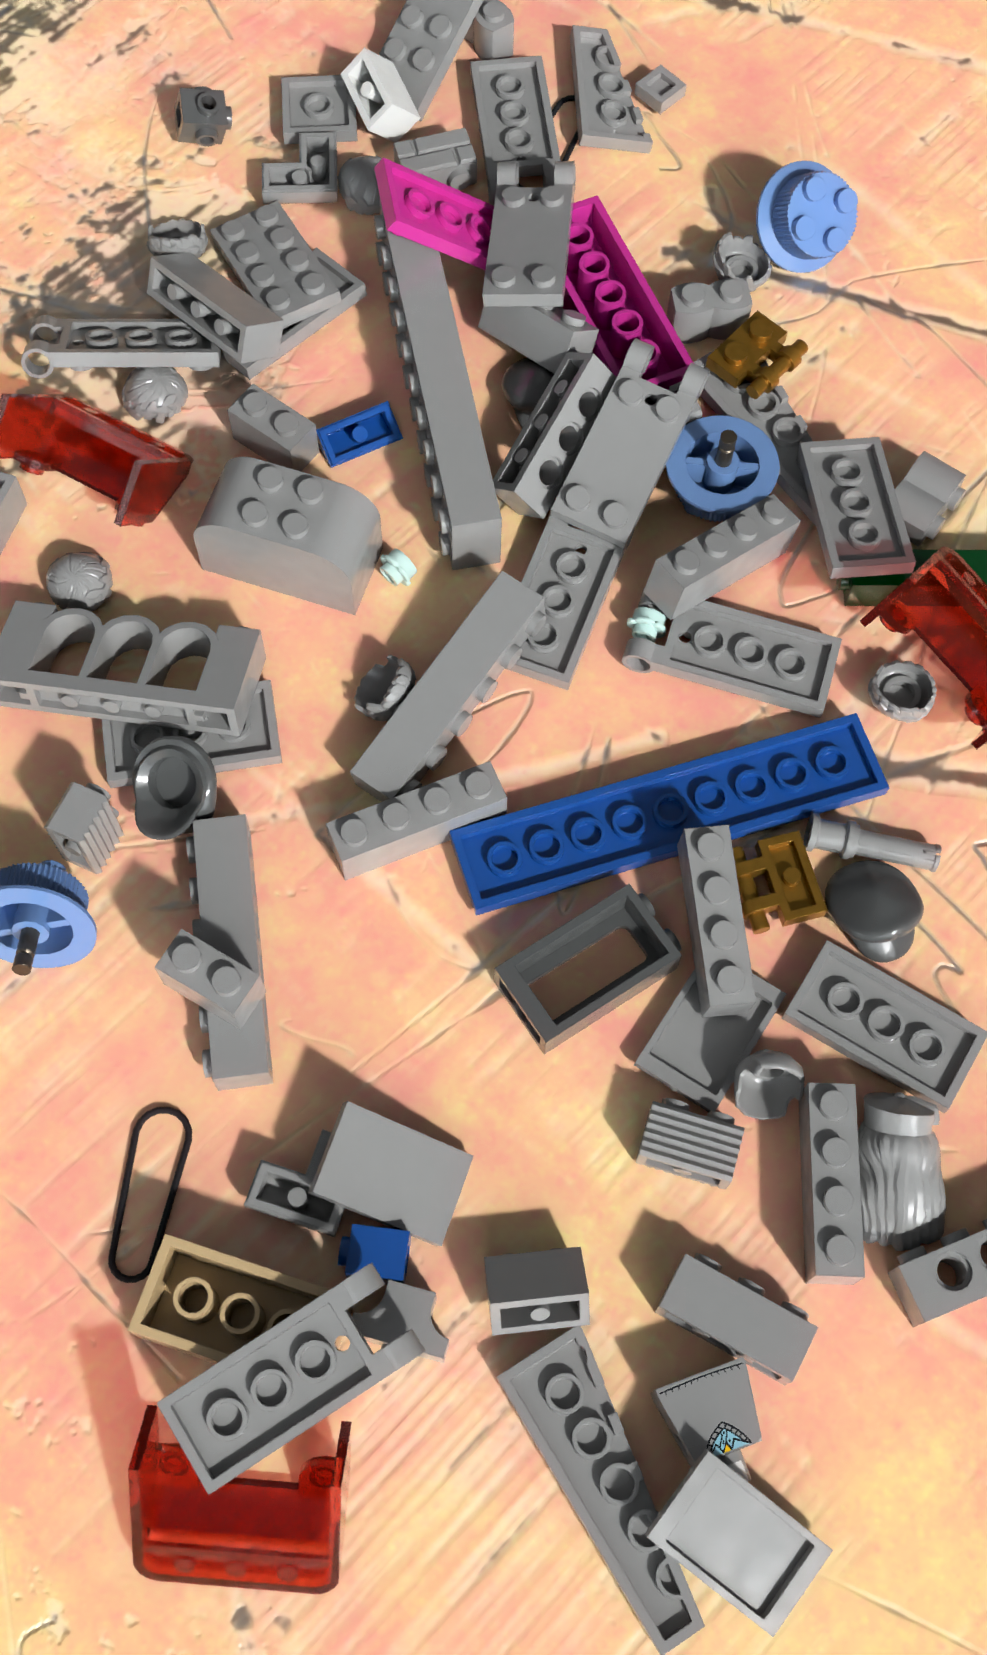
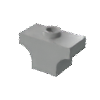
M388 1280L384 1297L378 1306L368 1312H353L352 1318L367 1342L381 1345V1348H383L405 1332L413 1329L426 1350L419 1357L443 1364L445 1362L449 1348V1339L440 1335L432 1323V1315L437 1300L435 1292Z

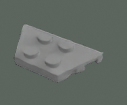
M407 0L379 55L394 63L421 117L419 121H422L483 0Z

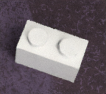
M363 48L340 73L368 131L396 143L421 118L392 61Z

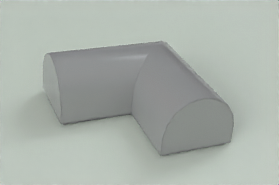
M336 132L299 133V162L262 163L263 203L271 204L277 200L280 204L337 202Z
M321 1131L306 1174L261 1160L244 1206L335 1237L345 1208L308 1193L331 1132Z

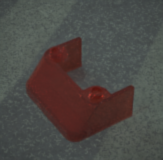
M2 393L0 398V459L13 458L20 462L19 467L35 475H43L44 471H58L115 500L114 508L118 512L114 523L120 527L129 525L143 527L145 523L154 522L189 475L194 460L190 455L83 401L61 394Z
M943 546L881 600L860 622L866 627L879 616L880 621L889 631L908 634L911 630H914L969 690L964 699L966 705L965 713L972 723L982 727L981 731L971 742L977 750L987 742V584L956 551Z
M147 1405L128 1468L132 1553L135 1569L148 1579L163 1582L305 1594H323L334 1589L339 1581L350 1482L352 1422L341 1421L336 1457L324 1455L305 1461L300 1469L298 1483L235 1477L208 1495L180 1444L159 1443L158 1406Z

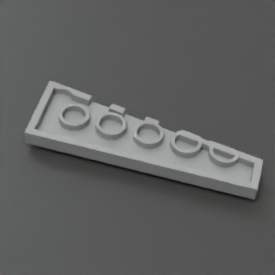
M712 352L706 354L705 356L694 361L693 363L709 370L705 366L707 357ZM766 361L760 365L761 367H769ZM709 370L708 380L700 395L702 399L717 415L732 416L748 421L761 429L770 438L777 450L780 463L777 483L816 526L798 457L800 442H811L813 440L806 431L808 426L802 416H797L789 405V396L782 385L776 386L770 393H763L758 399H753L746 391L747 386L751 384L746 379L735 389Z
M581 1326L573 1327L498 1375L496 1379L659 1655H665L705 1627V1624L679 1562L644 1535L657 1517L658 1511L655 1509L644 1482L643 1474L638 1462L634 1458L625 1436L624 1428L604 1385L605 1382Z

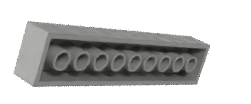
M379 198L380 215H374L377 240L382 239L381 242H376L377 259L379 266L383 265L384 270H387V272H382L385 295L390 296V300L394 301L389 303L392 327L396 326L398 334H395L399 358L403 357L405 364L402 365L405 388L410 389L412 396L409 398L412 420L413 422L417 421L419 429L416 430L419 452L424 454L426 461L424 463L427 488H432L431 506L434 521H439L441 531L438 532L441 554L442 556H450L452 570L500 563L502 517L440 252L387 231L382 204Z

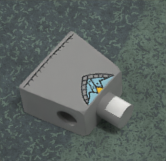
M744 1357L657 1388L650 1393L653 1402L690 1467L695 1464L706 1448L745 1480H752L740 1449L762 1441Z

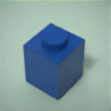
M352 1224L350 1237L342 1236L338 1266H345V1275L348 1278L363 1267L373 1263L385 1285L388 1284V1280L405 1284L411 1245L410 1231Z

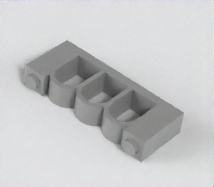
M15 600L0 634V706L240 737L266 660L261 630L244 626L219 625L215 633L204 624L180 622L168 626L160 632L158 626L153 621L139 615H123L111 619L103 625L97 615L85 609L68 608L58 611L56 605ZM80 642L91 643L78 676L49 672L54 659L66 646ZM133 649L149 651L137 683L106 679L112 663L122 653ZM189 656L207 658L196 691L163 687L171 666L180 659Z

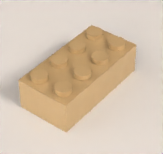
M165 1234L127 1331L139 1338L217 1364L330 1289ZM354 1305L347 1309L350 1315L352 1313ZM339 1336L336 1339V1347L338 1349L340 1348L343 1336Z

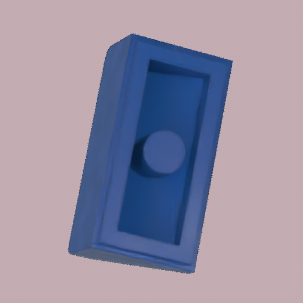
M388 401L317 429L318 445L330 468L403 439Z

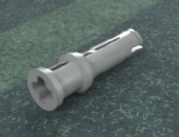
M814 812L810 814L803 842L808 852H811L814 848L839 853L840 858L846 860L853 858L854 855L925 869L930 872H936L941 856L936 855V853L940 854L942 851L939 844L934 845L860 829V825L856 821L848 820L845 824L821 819L820 814Z

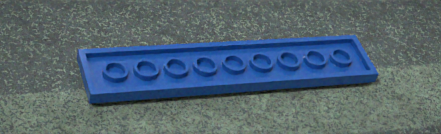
M857 713L450 830L449 835L475 915L477 916L679 856L677 844L684 829L729 825L731 840L808 818L812 812L821 814L885 795L889 785Z

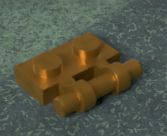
M757 310L707 357L705 367L735 389L746 379L751 383L746 388L748 395L753 399H758L763 393H770L779 384V378L786 371H793L802 362L801 357L808 351V345L802 339H797L792 345L783 346L782 344L785 343L788 332ZM767 359L773 362L769 367L760 366Z
M799 830L758 840L755 845L758 858L747 860L743 847L733 848L739 892L743 901L741 903L743 918L749 920L753 934H761L770 930L766 914L769 912L777 911L782 927L825 916L828 910ZM764 875L771 894L759 896L753 878Z

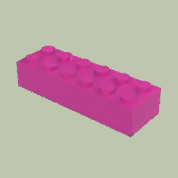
M598 195L573 203L562 308L574 310L585 315V321L599 329L592 353L616 377L635 338L655 346L652 358L642 379L669 390L671 385L682 381L690 363H693L691 357Z

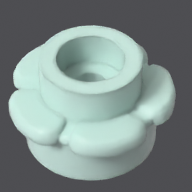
M394 548L388 555L382 554L380 557L383 565L379 570L388 582L394 586L400 583L405 586L411 584L410 579L417 573V569L402 551Z
M647 607L636 608L633 617L628 618L626 622L627 626L632 628V636L634 638H644L655 642L656 638L664 637L667 630L665 627L666 616L655 609Z

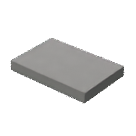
M346 1101L342 1104L308 1193L393 1229L410 1231L411 1236L434 1246H442L473 1155Z

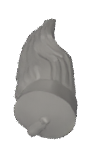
M874 1092L864 1096V1121L861 1122L858 1129L863 1240L868 1244L877 1241L881 1246L886 1247L890 1244L896 1251H905L920 1247L922 1243L926 1245L940 1240L944 1234L946 1213L945 1186L941 1172L939 1142L934 1131H932V1125H939L940 1117L938 1107L933 1103L915 1096L904 1095L901 1092Z

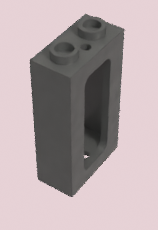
M630 883L494 968V983L543 1054L548 1053L677 969L682 956L679 940L669 928L663 930L654 918L655 909L650 900L643 893L637 894ZM617 929H626L644 952L646 960L552 1020L529 985Z

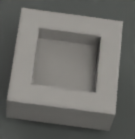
M660 65L636 82L634 94L657 113L661 114L685 96L687 85L664 66Z

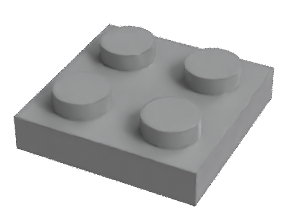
M341 75L281 77L284 144H299V133L336 132L337 142L358 141L356 105Z

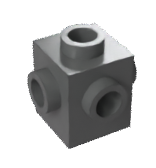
M205 86L179 88L174 106L178 142L197 143L200 146L206 147L222 144L226 130H231L232 109L225 104L224 90H212Z

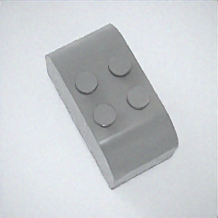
M235 457L226 462L193 534L203 570L352 615H356L383 549L380 514L376 506L365 495L342 483L252 457Z

